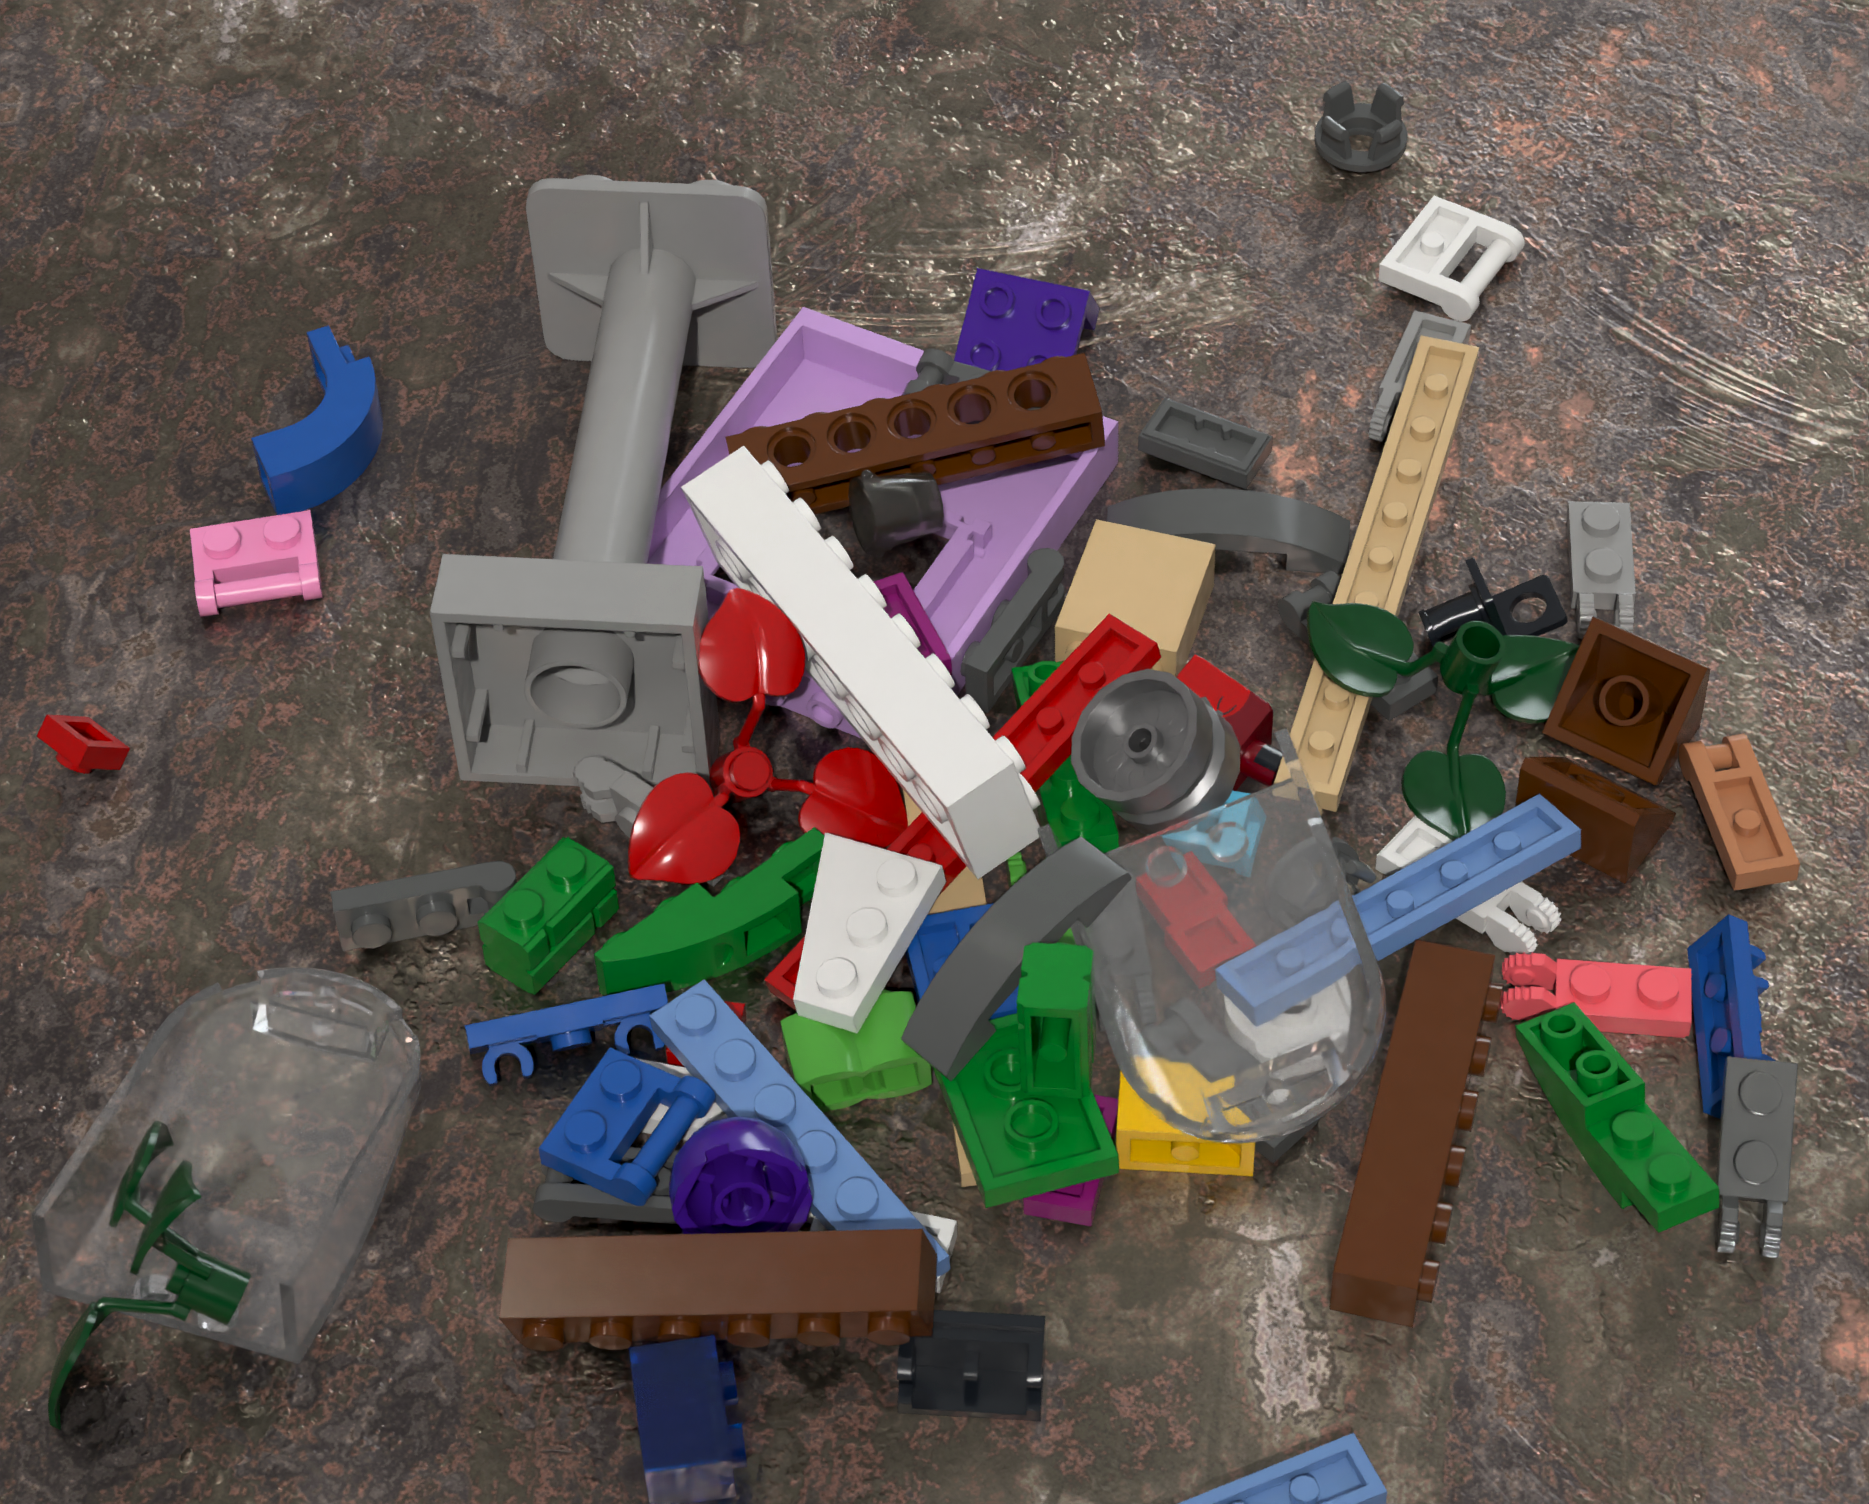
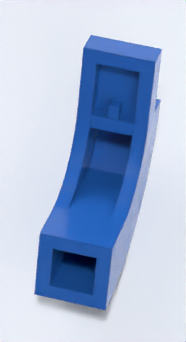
M329 325L306 332L314 373L325 395L320 405L309 416L293 425L251 438L260 480L276 515L305 511L341 493L369 466L381 442L383 416L374 367L370 356L355 361L349 345L338 346Z

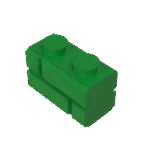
M562 837L477 922L480 939L484 943L482 950L485 964L492 971L527 993L536 994L595 934V929L602 927L619 910L617 891L614 889L616 886L614 867L607 860L569 837Z
M1033 942L1030 945L1024 946L1021 978L1017 995V1021L1019 1022L1018 1042L1021 1091L1029 1096L1082 1099L1090 1095L1093 1072L1092 1063H1094L1096 1046L1094 950L1087 946L1070 945L1067 943Z

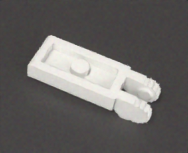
M1415 815L1377 854L1375 869L1389 877L1453 840L1426 825ZM1522 881L1456 918L1482 935L1486 932L1497 948L1504 952H1509L1511 955L1516 953L1522 954L1523 952L1531 954L1538 946L1534 933L1525 925L1532 926L1535 931L1538 930L1541 933L1545 932L1548 934L1562 920L1560 918L1561 913H1559L1558 907L1553 904L1554 902L1549 901L1547 897H1542L1541 893ZM1510 907L1518 920L1504 911Z

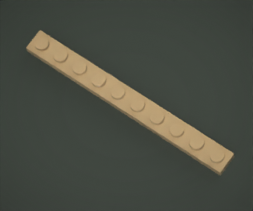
M1420 336L1333 604H1368L1387 610L1398 617L1478 364L1479 347ZM1316 658L1314 659L1274 781L1273 798L1337 812L1373 697L1351 693L1334 683L1322 670Z

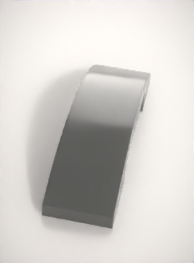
M1217 488L1172 490L1127 499L1108 506L1107 522L1216 544L1215 550L1287 554L1286 571L1318 573L1333 571L1336 574H1343L1349 556L1351 521L1316 505L1275 494Z
M1082 837L1068 843L1048 856L1007 890L960 941L920 999L909 1019L901 1040L949 1081H952L997 1031L988 1019L1019 986L1024 946L1030 945L1032 942L1057 943L1076 920L1088 928L1132 879L1130 874Z

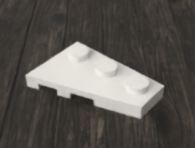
M825 832L793 996L798 1016L854 1033L859 1032L946 883L942 865Z

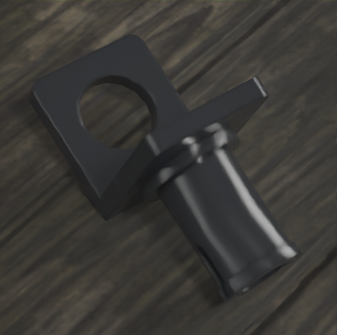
M1474 557L1465 560L1473 580V584L1468 585L1470 592L1425 611L1423 609L1418 612L1433 647L1437 642L1444 643L1452 640L1458 629L1470 621L1488 623L1495 627L1502 636H1540L1564 626L1568 622L1566 613L1547 575L1538 576L1491 596ZM1539 598L1546 603L1547 606L1544 614L1535 621L1524 623L1512 617L1514 607L1524 599Z

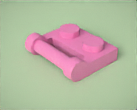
M310 510L190 529L195 575L194 586L200 617L219 615V608L303 595L304 601L323 598L314 525Z

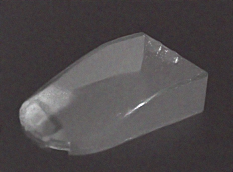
M1287 728L1274 732L1291 778L1104 853L1126 870L1132 879L1088 928L1084 927L1077 920L1070 927L1076 945H1084L1094 950L1095 1001L1118 1066L1136 1096L1153 1114L1171 1127L1194 1137L1220 1143H1252L1275 1139L1300 1130L1325 1116L1353 1091L1365 1075L1379 1047L1385 1024L1386 992L1380 965L1311 779ZM1050 824L1037 829L1046 857L1063 847Z
M284 967L256 971L257 981L240 984L222 990L219 983H215L179 1005L158 1028L31 1214L43 1292L89 1305L92 1301L97 1302L101 1297L175 1301L177 1295L164 1289L177 1262L154 1247H151L146 1254L138 1276L130 1273L134 1252L145 1225L124 1210L116 1229L109 1226L111 1210L119 1183L133 1160L143 1136L154 1121L159 1120L167 1125L174 1146L167 1148L147 1166L140 1179L141 1206L152 1214L163 1187L183 1160L192 1163V1180L202 1197L186 1208L169 1227L197 1249L251 1273V1277L227 1326L193 1310H190L185 1322L171 1315L116 1312L300 1364L347 1282L373 1225L420 1092L422 1073L418 1036L413 1035L411 1029L404 1021L402 1008L388 995L362 980L342 973L315 968Z

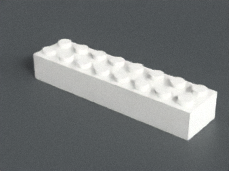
M742 446L681 487L719 566L738 588L751 591L771 601L789 618L803 643L805 651L804 669L977 879L1043 835L1033 812L1035 808L1040 806V801L1030 784L1020 774L1026 767L1015 747L1005 736H1001L996 741L986 731L990 727L988 719L976 701L969 694L961 699L958 698L951 689L955 686V683L941 660L934 653L926 658L923 657L917 650L921 646L920 641L906 619L900 613L892 618L889 617L883 610L887 606L886 601L875 583L867 574L858 579L850 571L854 567L841 543L833 535L826 540L820 536L818 531L821 530V526L810 507L802 498L791 502L785 495L789 492L787 484L769 460L760 465L745 446Z

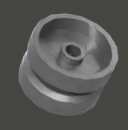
M1145 669L1124 674L1100 689L1084 708L1072 735L1071 763L1080 784L1140 833L1167 838L1189 833L1210 820L1230 797L1240 772V744L1231 724L1208 706L1183 682L1171 673Z

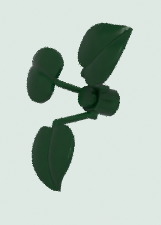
M1312 601L1307 611V633L1312 652L1325 674L1343 689L1365 697H1383L1388 695L1394 688L1398 674L1404 677H1412L1438 662L1440 663L1442 680L1446 687L1455 693L1462 694V700L1446 747L1447 755L1433 750L1420 752L1410 760L1403 771L1401 779L1403 797L1416 817L1454 841L1500 816L1505 806L1506 791L1503 778L1496 765L1489 758L1479 754L1459 756L1460 742L1474 700L1478 693L1483 696L1492 694L1496 708L1508 718L1530 724L1547 722L1579 649V645L1539 636H1502L1495 627L1488 623L1470 621L1458 629L1449 646L1443 642H1437L1431 652L1414 662H1408L1414 650L1412 636L1404 622L1389 611L1368 604H1324Z
M155 1120L143 1136L133 1160L119 1183L111 1210L109 1226L116 1229L124 1210L145 1225L134 1252L130 1273L138 1276L146 1254L151 1247H154L177 1262L164 1289L177 1296L174 1302L101 1297L97 1302L92 1301L66 1338L56 1359L50 1380L48 1394L49 1422L52 1427L61 1430L60 1398L64 1382L89 1336L108 1315L116 1311L171 1315L185 1322L190 1310H193L227 1326L251 1277V1273L197 1249L169 1227L186 1208L202 1197L192 1180V1163L183 1160L163 1187L152 1214L141 1206L140 1179L147 1166L167 1148L174 1146L167 1125L159 1120Z

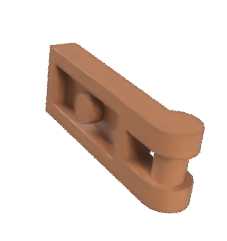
M1743 733L1723 737L1722 744L1705 746L1702 741L1680 744L1679 762L1685 780L1690 781L1733 891L1797 880L1800 862L1747 735Z

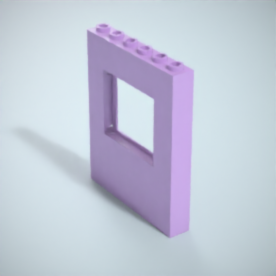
M803 307L660 489L647 564L703 566L705 584H707L708 619L710 620L720 607L727 592L738 587L731 582L714 576L720 566L709 548L681 487L729 455L725 439L727 436L743 433L745 430L756 426L770 427L799 420L816 412L829 413L859 406L875 398L889 399L901 396L907 383L917 379L916 366L924 351ZM1103 416L1105 446L858 504L950 539L913 591L951 657V677L955 683V686L951 689L956 695L965 685V677L961 675L960 669L966 650L972 642H981L991 628L993 616L1000 603L1005 599L1010 601L1028 577L1027 560L1029 555L1040 548H1050L1056 551L1059 549L1118 464V421ZM912 435L907 438H917L922 435ZM853 449L848 452H857L862 449ZM793 463L788 465V467L798 466L802 463ZM805 669L801 682L794 692L778 697L765 695V701L768 705L784 707L813 719L823 727L836 728L861 738Z

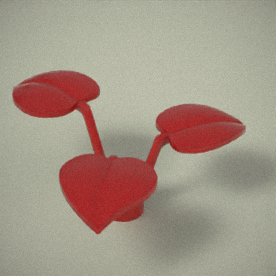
M741 588L729 590L720 607L704 627L700 640L699 674L704 684L716 696L729 702H742L753 697L751 710L741 732L733 740L734 750L718 757L711 767L710 784L714 791L713 793L708 783L701 776L687 772L663 779L647 794L636 815L629 839L628 871L629 876L634 880L662 881L689 885L704 883L723 874L736 858L740 843V831L733 815L721 807L727 802L738 803L756 797L766 790L770 792H802L809 795L803 802L798 814L799 826L804 834L815 827L824 836L826 832L875 847L885 848L892 844L908 827L907 813L897 782L877 756L871 752L860 748L846 747L826 754L816 764L813 773V783L805 780L778 779L773 777L772 765L766 754L755 747H750L749 741L765 708V695L778 697L794 692L801 682L805 668V651L796 628L776 605L756 593Z

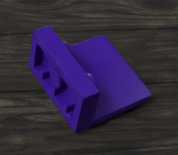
M977 268L954 361L989 371H1008L1038 364L1054 356L1068 357L1076 355L1082 330L1095 331L1100 308L1091 292L1087 290Z

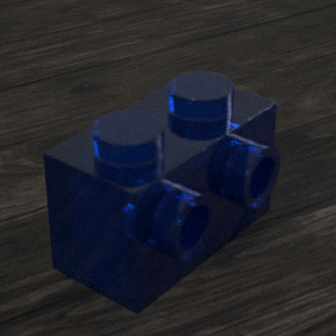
M715 1335L630 1347L629 1355L649 1504H693L737 1497L733 1469L747 1467L742 1423L727 1425L725 1406L738 1404L733 1361L718 1363Z

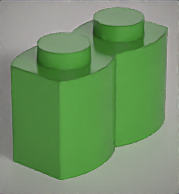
M883 990L858 1033L798 1016L797 1012L780 1021L783 1045L791 1078L822 1112L847 1108L866 1098L887 1099L907 1095L932 1084L931 1065L901 1040L909 1019L916 1008L912 992Z

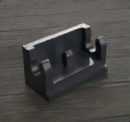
M934 1310L932 1336H910L909 1342L899 1345L897 1380H899L898 1413L1041 1421L1046 1356L1045 1316Z

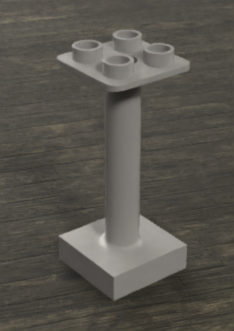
M581 175L572 179H541L535 182L528 191L526 214L544 342L554 355L562 359L592 362L553 559L442 554L430 617L459 777L463 781L576 786L572 773L575 771L574 766L578 764V760L581 761L583 759V756L589 757L592 754V756L599 755L601 758L605 757L606 762L611 761L624 771L628 770L653 788L663 779L670 776L691 772L701 776L708 783L712 791L710 771L717 759L720 725L717 696L704 684L699 674L700 640L703 629L709 621L703 566L647 564L682 365L756 368L778 340L767 205L765 199L755 190L743 186H734L719 180H700L691 184L613 181L599 175Z

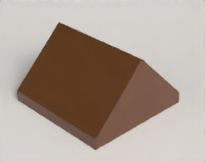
M1593 616L1542 733L1653 785H1659L1678 759L1680 744L1689 743L1701 725L1711 668Z
M1525 757L1520 768L1515 807L1541 794L1581 829V849L1573 852L1570 856L1624 884L1627 883L1664 835L1676 815L1675 812L1566 757Z

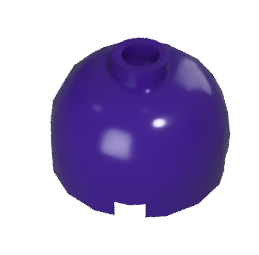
M734 1116L712 1121L695 1131L675 1156L669 1177V1196L674 1220L682 1228L683 1234L798 1232L807 1221L813 1200L805 1163L798 1148L784 1132L757 1118Z

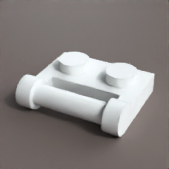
M1434 195L1380 263L1378 281L1440 305L1443 311L1456 321H1467L1479 307V296L1505 262H1512L1516 259L1524 248L1525 240L1523 235L1511 225ZM1475 242L1487 247L1461 283L1448 278Z

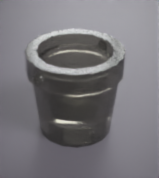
M866 469L861 473V476L852 478L849 484L848 499L853 528L862 549L868 555H874L875 558L880 559L883 557L884 552L891 551L893 547L938 532L943 526L944 511L941 494L933 475L928 471L877 476Z

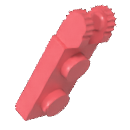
M1525 952L1509 955L1508 958H1504L1502 963L1503 980H1507V984L1510 983L1515 988H1508L1507 992H1503L1501 1009L1502 1013H1505L1506 1017H1510L1512 1020H1519V1022L1521 1020L1528 1021L1575 1002L1600 1032L1685 1038V1036L1690 1034L1692 1023L1691 968L1557 959L1555 962L1546 954H1525Z

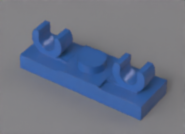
M1730 914L1687 948L1689 968H1691V991L1703 1113L1719 1119L1721 1118L1724 1065L1727 1056L1775 1061L1770 1056L1762 1054L1760 1041L1762 1026L1758 996L1769 988V983L1767 980L1753 975V970L1766 960V956L1761 949L1750 945L1747 921Z
M659 984L465 1025L470 1055L488 1051L483 1058L482 1073L486 1083L489 1086L497 1085L495 1064L499 1058L506 1055L513 1056L519 1060L524 1079L532 1077L533 1059L530 1052L522 1046L536 1042L539 1044L551 1041L553 1052L574 1049L592 1044L591 1032L619 1025L614 1036V1046L617 1051L630 1055L627 1035L635 1028L648 1030L652 1035L655 1051L663 1050L665 1044L652 1030L649 1015L666 1005L668 999L665 985Z

